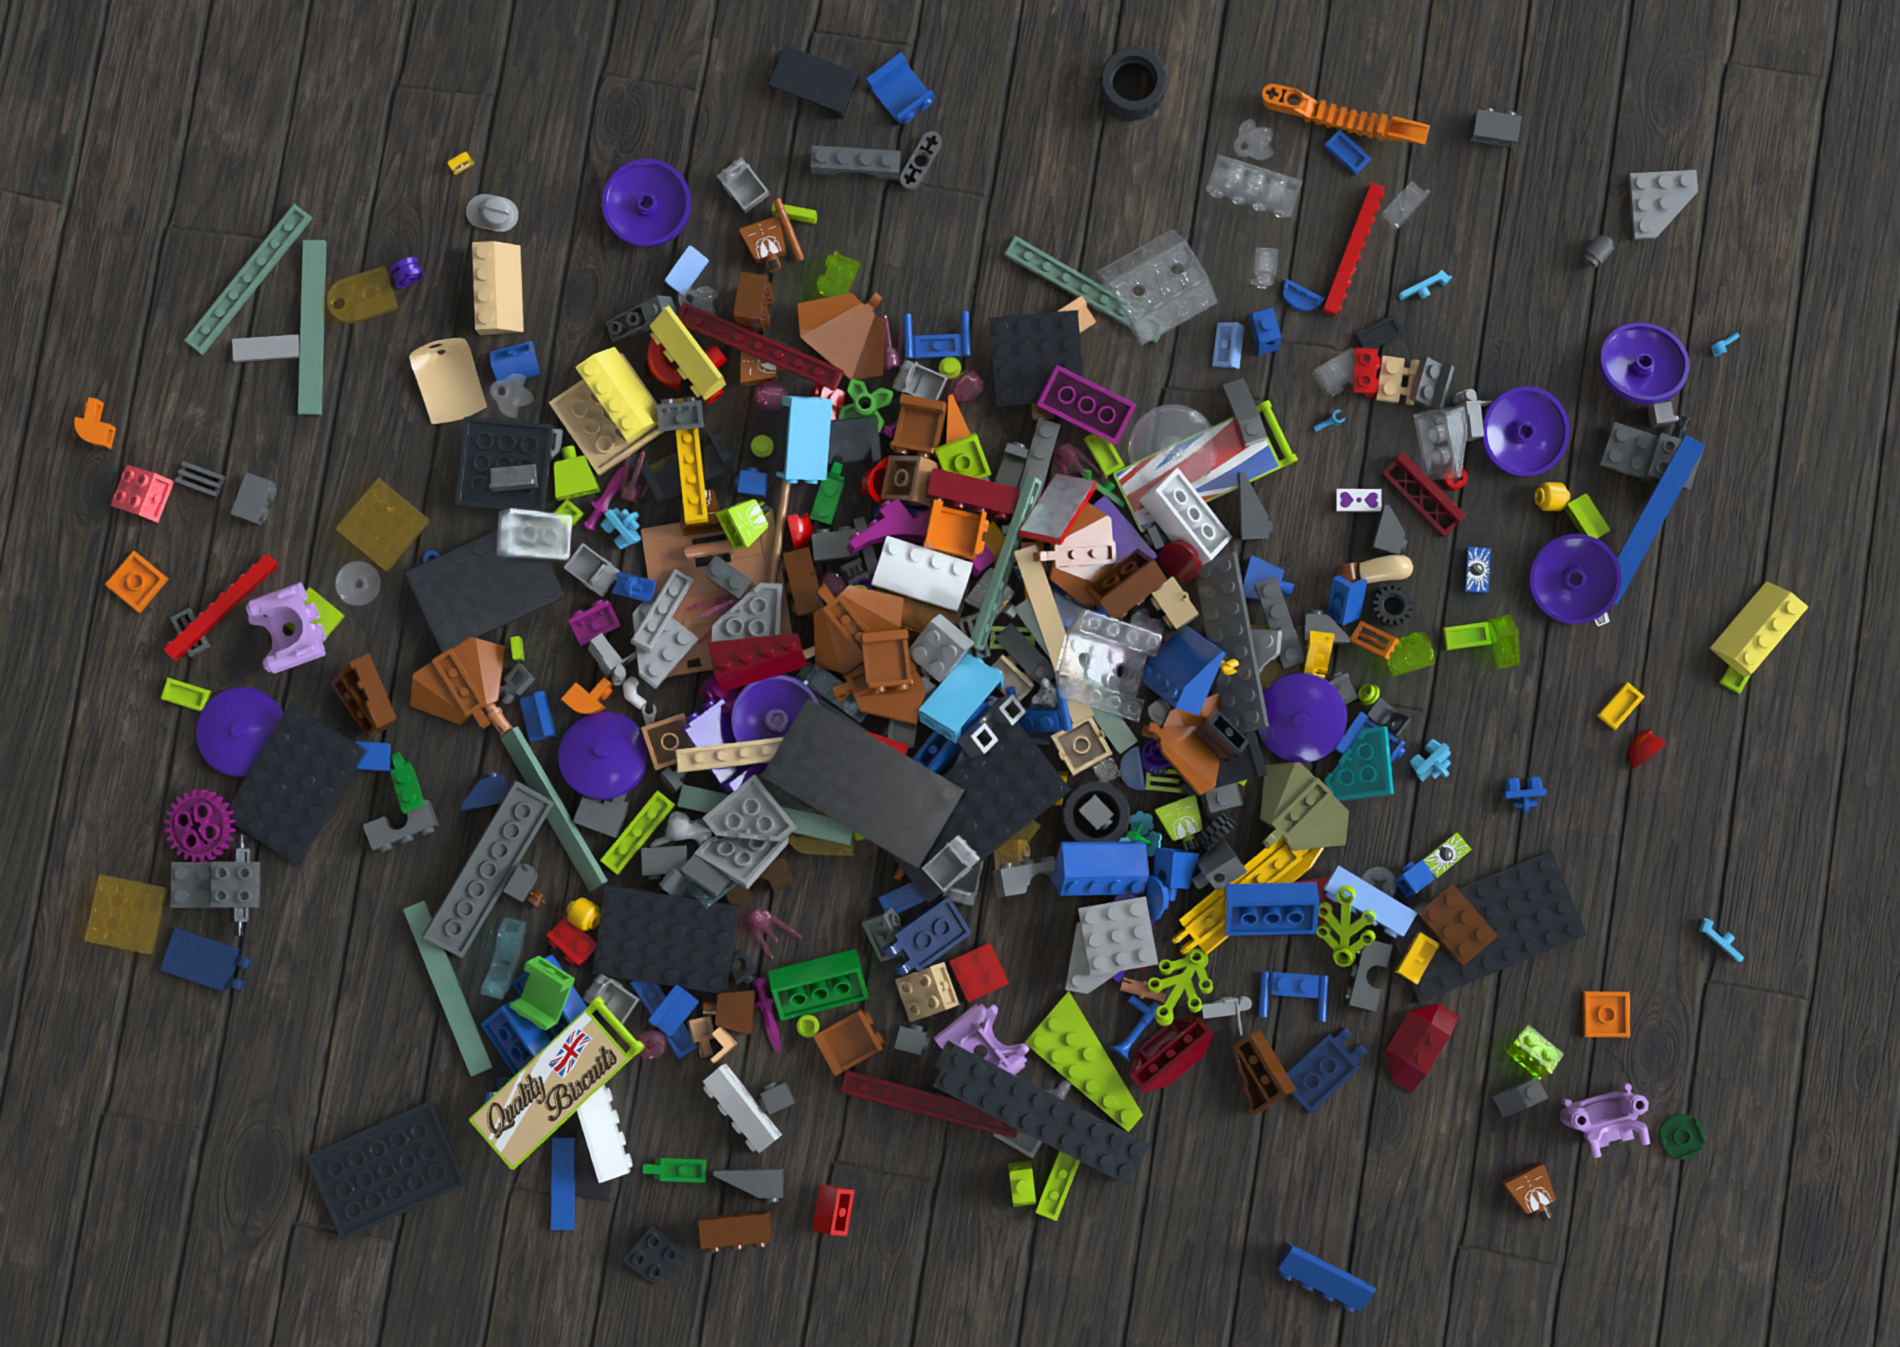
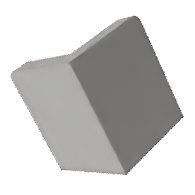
M1671 402L1647 406L1651 428L1669 426L1679 421L1678 416L1673 414Z

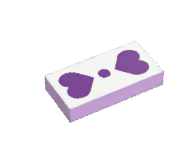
M1336 489V512L1380 513L1381 489Z

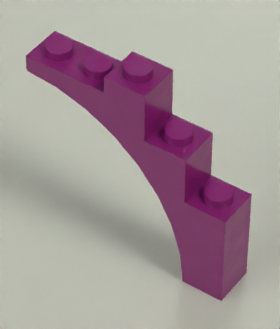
M898 498L892 502L887 500L879 507L878 519L867 525L868 529L864 532L857 531L849 538L850 541L846 548L853 555L868 546L885 542L887 536L903 541L923 543L930 509L927 511L922 509L912 518ZM986 543L983 553L978 554L975 560L953 556L973 563L971 573L975 577L988 570L997 561V558Z

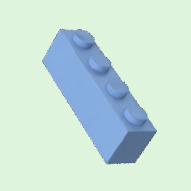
M1336 866L1322 889L1327 892L1325 896L1337 903L1336 892L1342 885L1352 886L1356 892V897L1351 903L1352 913L1357 914L1360 912L1363 914L1365 910L1371 909L1376 913V919L1372 925L1377 926V924L1385 927L1384 932L1394 938L1397 935L1404 937L1417 913L1342 867ZM1344 891L1346 895H1350L1349 892ZM1365 915L1367 919H1372L1370 915Z

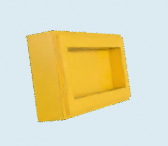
M1626 682L1600 711L1597 717L1612 730H1616L1645 696L1630 683Z

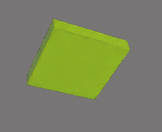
M976 433L934 449L941 470L978 479L991 475Z
M309 587L306 591L307 600L304 601V605L313 602L319 613V619L310 623L314 625L320 623L327 638L345 615ZM286 623L285 625L295 633V625L293 623Z

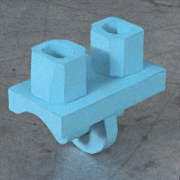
M615 508L614 510L609 509L605 513L606 518L601 523V526L608 533L615 529L620 532V535L614 539L620 549L638 543L642 539L636 531L640 527L635 521L639 517L637 512L630 514L626 509L620 512L618 508Z
M1432 739L1425 747V750L1431 756L1424 760L1418 754L1410 761L1417 777L1422 782L1429 775L1434 779L1440 774L1444 777L1449 775L1446 768L1451 763L1446 758L1451 752L1448 750L1449 746L1445 743L1441 745Z

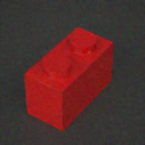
M820 1184L812 1230L829 1235L847 1236L855 1190L836 1185Z

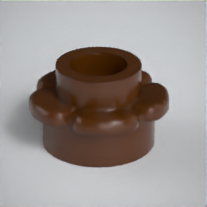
M536 889L532 892L529 891L525 898L526 901L538 909L542 904H546L543 900L545 896Z

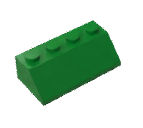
M856 949L768 971L771 991L781 1021L869 999Z

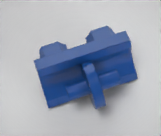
M617 572L616 584L612 593L651 603L657 581Z
M1540 777L1526 778L1527 790H1520L1519 778L1506 779L1505 792H1502V799L1521 798V801L1513 802V807L1521 808L1523 814H1528L1529 807H1537V801L1529 800L1528 797L1547 795L1546 788H1542Z

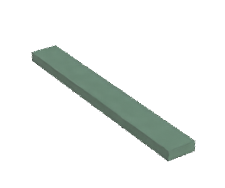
M293 204L183 341L203 355L313 218L296 204Z
M1014 236L1004 253L1006 258L1075 298L1083 296L1087 305L1155 344L1167 326V323L1017 236Z
M303 240L299 415H322L327 245L325 240Z
M1027 474L970 638L974 642L972 647L982 651L986 645L1015 561L1014 552L1019 550L1023 538L1020 537L1019 530L1032 511L1042 481L1034 476Z
M1027 598L1016 606L1014 611L1049 657L1030 599ZM1072 651L1094 713L1092 717L1117 752L1121 754L1138 742V740Z
M518 726L512 728L500 739L528 787L554 802L546 818L589 892L596 890L607 882L605 875Z
M683 784L677 806L709 813L729 795ZM782 807L798 827L793 833L851 846L854 831L831 817Z
M426 901L403 909L471 1077L493 1068L446 950L422 937L432 920Z

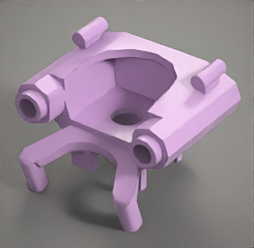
M301 582L252 599L246 605L249 623L264 626L271 634L272 649L263 660V667L268 672L272 671L274 674L325 655V649L322 641L326 640L324 629L320 623L315 625L310 623L319 619V613L313 602L304 605V601L307 600V594ZM286 623H293L295 625V633L291 636H286L283 633V626Z
M982 1003L979 1006L975 1004L934 1037L942 1050L947 1040L974 1053V1048L977 1045H984L988 1051L984 1059L1013 1074L1018 1073L1025 1067L1024 1063L1027 1059L1023 1055L1029 1051V1047L1026 1044L1006 1046L995 1038L992 1025L998 1013V1008L994 1004L988 1009Z
M1622 1083L1621 1085L1625 1092L1614 1091L1573 1103L1566 1098L1561 1101L1565 1108L1560 1112V1120L1564 1125L1584 1132V1137L1590 1144L1593 1158L1600 1157V1148L1608 1146L1611 1141L1622 1139L1624 1142L1634 1139L1632 1130L1639 1131L1642 1145L1650 1144L1646 1124L1636 1121L1638 1115H1642L1648 1110L1649 1102L1644 1096L1631 1093L1632 1086L1628 1083Z

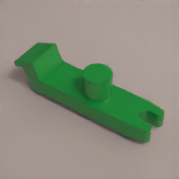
M1083 469L1082 478L1093 480L1091 479L1092 471ZM1107 480L1103 487L1096 482V492L1103 497L1106 495L1113 504L1121 509L1125 506V502L1111 493L1115 488L1112 482Z

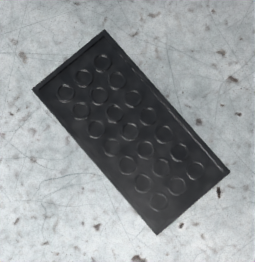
M807 699L761 776L917 869L921 866L965 791L810 699Z
M1018 721L1013 726L1006 725L996 733L995 736L998 741L985 754L972 758L967 756L942 776L965 791L919 869L891 853L928 903L933 901L943 891L922 868L947 843H950L958 835L965 840L966 844L980 858L972 866L973 869L1071 791L1067 783Z
M1552 851L1458 888L1460 893L1498 937L1464 966H1459L1439 943V947L1421 976L1419 983L1415 984L1410 981L1418 1003H1422L1586 936L1587 933ZM1428 901L1411 907L1410 909L1417 912ZM1415 916L1404 937L1397 935L1394 938L1391 936L1400 960H1402L1417 932H1421L1438 942L1417 916Z

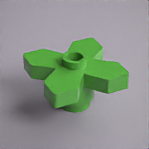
M851 379L847 391L854 403L842 407L838 419L877 415L880 434L884 420L877 410L890 406L893 392L879 388L870 394L864 382ZM864 404L870 405L868 409H862Z

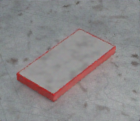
M1055 473L1019 530L1020 537L1061 545L1097 488L1096 481Z

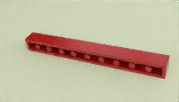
M1372 182L1369 186L1324 305L1323 313L1335 317L1341 311V301H1344L1347 295L1345 290L1351 285L1350 277L1351 275L1354 276L1356 271L1354 266L1356 262L1359 263L1360 250H1364L1366 242H1364L1365 237L1368 238L1371 231L1369 226L1370 224L1373 225L1376 218L1373 217L1374 213L1379 210L1380 204L1378 202L1384 197L1383 186Z
M268 553L262 555L257 564L250 566L246 574H242L235 584L232 583L225 593H221L217 597L218 600L210 603L205 612L199 613L194 622H190L183 632L180 631L173 641H169L165 645V652L173 660L177 661L279 567L278 563Z

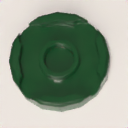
M1681 1113L1671 1115L1665 1119L1659 1128L1658 1134L1659 1143L1664 1152L1672 1158L1681 1160L1691 1159L1699 1154L1706 1138L1701 1123L1694 1117Z

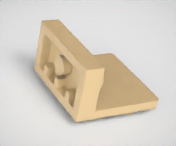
M945 962L895 980L910 1022L960 1005Z

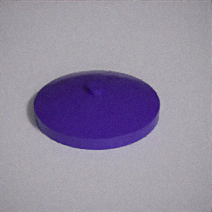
M639 159L623 165L610 177L603 192L602 208L609 227L620 239L638 247H656L671 241L683 230L691 212V196L684 178L671 165L655 159Z
M1630 323L1617 328L1607 337L1599 354V369L1606 384L1620 397L1639 404H1658L1673 398L1684 386L1690 369L1687 351L1680 340L1668 330L1649 323Z
M1528 386L1509 389L1498 395L1489 404L1483 415L1484 436L1481 437L1483 449L1490 461L1506 473L1516 476H1533L1543 473L1560 460L1567 448L1570 434L1567 414L1561 403L1543 389Z
M1584 534L1563 535L1547 543L1536 555L1530 571V587L1536 603L1550 617L1569 624L1587 623L1604 615L1615 603L1622 583L1621 568L1611 549L1602 541Z
M1292 673L1274 681L1263 693L1269 727L1258 729V732L1264 744L1274 754L1291 762L1306 763L1327 756L1337 747L1346 729L1347 710L1340 692L1328 680L1312 673Z
M777 675L750 683L737 697L732 711V729L737 742L785 737L807 699L819 704L816 696L804 683L785 675Z
M237 687L217 694L206 704L198 719L196 737L201 754L216 770L231 776L247 777L284 714L281 707L269 695L253 688Z
M599 712L583 717L568 729L559 747L558 761L564 779L574 791L587 798L607 800L626 794L640 782L648 766L649 750L643 732L632 720L617 713Z

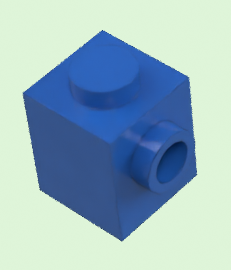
M746 468V471L740 470V476L735 478L734 488L738 489L739 496L766 499L768 474L760 473V470L756 468Z
M1421 860L1416 864L1411 861L1402 867L1403 873L1396 877L1394 881L1405 897L1408 898L1432 882L1435 877L1430 867Z

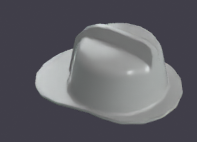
M480 194L469 201L466 207V216L473 226L496 232H505L516 225L518 210L516 205L509 199L489 194Z

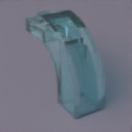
M807 660L808 666L803 667L795 679L801 681L845 714L861 723L867 713L860 712L853 694H849L847 698L840 702H837L833 695L832 688L844 683L818 665L815 666L814 663Z
M504 917L498 930L493 961L481 987V994L503 999L506 991H509L523 947L526 922Z

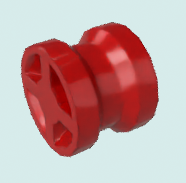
M1459 466L1451 467L1443 476V484L1448 490L1457 491L1466 484L1468 475Z

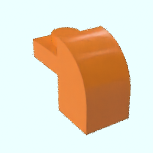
M89 397L88 402L83 407L84 419L78 417L74 419L75 429L78 435L90 444L111 449L116 428L108 423L100 422L104 403Z
M604 677L591 693H588L578 683H575L561 700L580 714L590 715L599 713L606 708L599 701L608 698L613 691L611 689L613 684Z

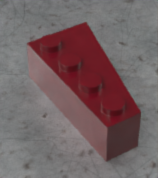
M932 468L929 474L925 498L930 499L931 503L934 500L943 501V503L949 504L956 509H966L977 514L987 512V516L1009 521L1014 515L1020 488Z
M798 633L707 642L714 675L721 692L808 666Z

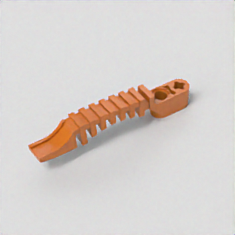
M1268 84L1262 91V103L1267 109L1302 117L1308 123L1313 121L1315 125L1321 126L1322 124L1326 125V128L1331 129L1334 127L1336 130H1345L1350 134L1354 132L1358 136L1366 135L1371 139L1375 137L1380 141H1404L1422 146L1426 144L1430 125L1395 116L1392 117L1391 122L1388 121L1387 114L1383 113L1381 118L1378 119L1377 113H1371V117H1368L1367 112L1361 111V115H1359L1357 110L1351 109V112H1347L1346 107H1341L1339 110L1336 109V104L1331 103V106L1328 107L1324 100L1320 102L1315 101V99L1298 89L1282 85ZM1271 94H1275L1273 100L1269 99V97H1271ZM1295 98L1299 100V103L1297 105H1290L1288 101Z

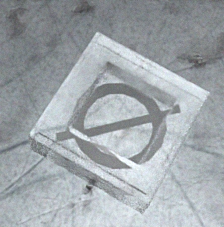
M1112 755L1091 766L1099 781L1104 783L1121 776Z

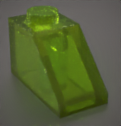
M1508 614L1488 619L1491 644L1498 669L1520 665L1519 631L1512 616Z

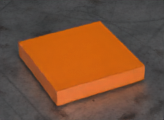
M133 550L104 585L138 613H141L169 579Z
M1582 991L1583 1037L1630 1038L1629 992Z

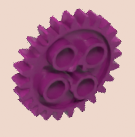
M192 790V793L184 792V797H177L178 803L170 804L174 810L166 812L171 818L170 820H164L166 824L170 825V828L165 829L164 832H170L171 836L166 840H173L174 843L170 848H179L177 855H184V860H191L192 858V862H208V859L215 860L216 855H223L222 849H229L226 841H233L229 833L236 831V829L230 827V824L235 823L236 820L229 818L234 812L226 810L229 803H222V796L216 797V792L208 793V790ZM204 807H206L208 811L206 816L203 811ZM186 815H187V817H188V823H187V824L185 823V820H184ZM213 827L216 832L214 837L211 832ZM193 836H195V838H196V844H195V845L193 844V841H192Z

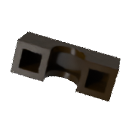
M777 856L755 880H768L774 892L796 884L787 859H781L780 856ZM730 879V882L724 888L731 904L743 906L755 901L751 892L752 885L746 889Z

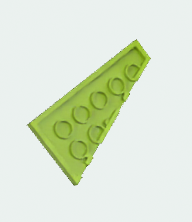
M1068 991L1025 1043L1129 1132L1143 1114Z

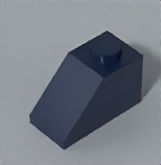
M499 773L486 774V779L478 781L461 805V809L463 811H470L500 805L508 791L506 777L499 776Z

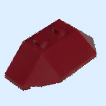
M1441 1004L1410 1010L1385 1049L1391 1081L1412 1093L1428 1074L1447 1043L1459 1016Z
M1200 1017L1173 1020L1171 1024L1163 1026L1136 1049L1129 1076L1143 1092L1168 1087L1203 1057L1213 1032Z

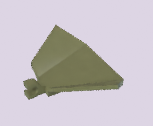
M1300 762L1265 765L1267 775L1263 777L1260 819L1271 826L1274 831L1262 844L1269 849L1282 837L1292 851L1345 846L1349 810L1333 795L1334 793L1318 777L1315 778Z

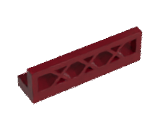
M1404 452L1382 473L1443 537L1466 517L1464 512ZM1398 465L1404 471V480H1395L1389 472ZM1407 483H1413L1419 487V496H1411L1407 492ZM1423 499H1431L1435 503V512H1429L1423 508ZM1438 515H1447L1453 523L1444 530L1438 524Z

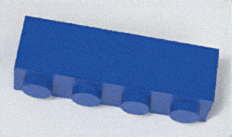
M983 701L961 727V736L990 708L987 703ZM934 730L912 760L940 775L962 746Z

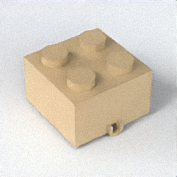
M1174 577L1168 579L1161 589L1151 593L1153 597L1150 598V601L1157 611L1163 610L1165 613L1163 619L1170 629L1175 628L1178 631L1184 625L1199 617V613L1189 600L1188 593L1181 589Z
M1092 717L1073 723L1071 731L1062 730L1050 737L1058 751V755L1072 777L1112 755L1104 739V732L1102 729L1099 730Z

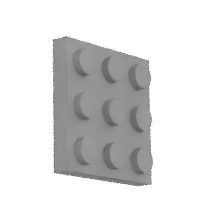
M1146 896L1078 908L1090 976L1158 964Z

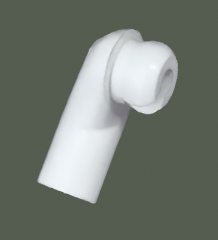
M631 676L623 683L624 697L641 710L647 701L637 694L636 687L639 682L637 678Z

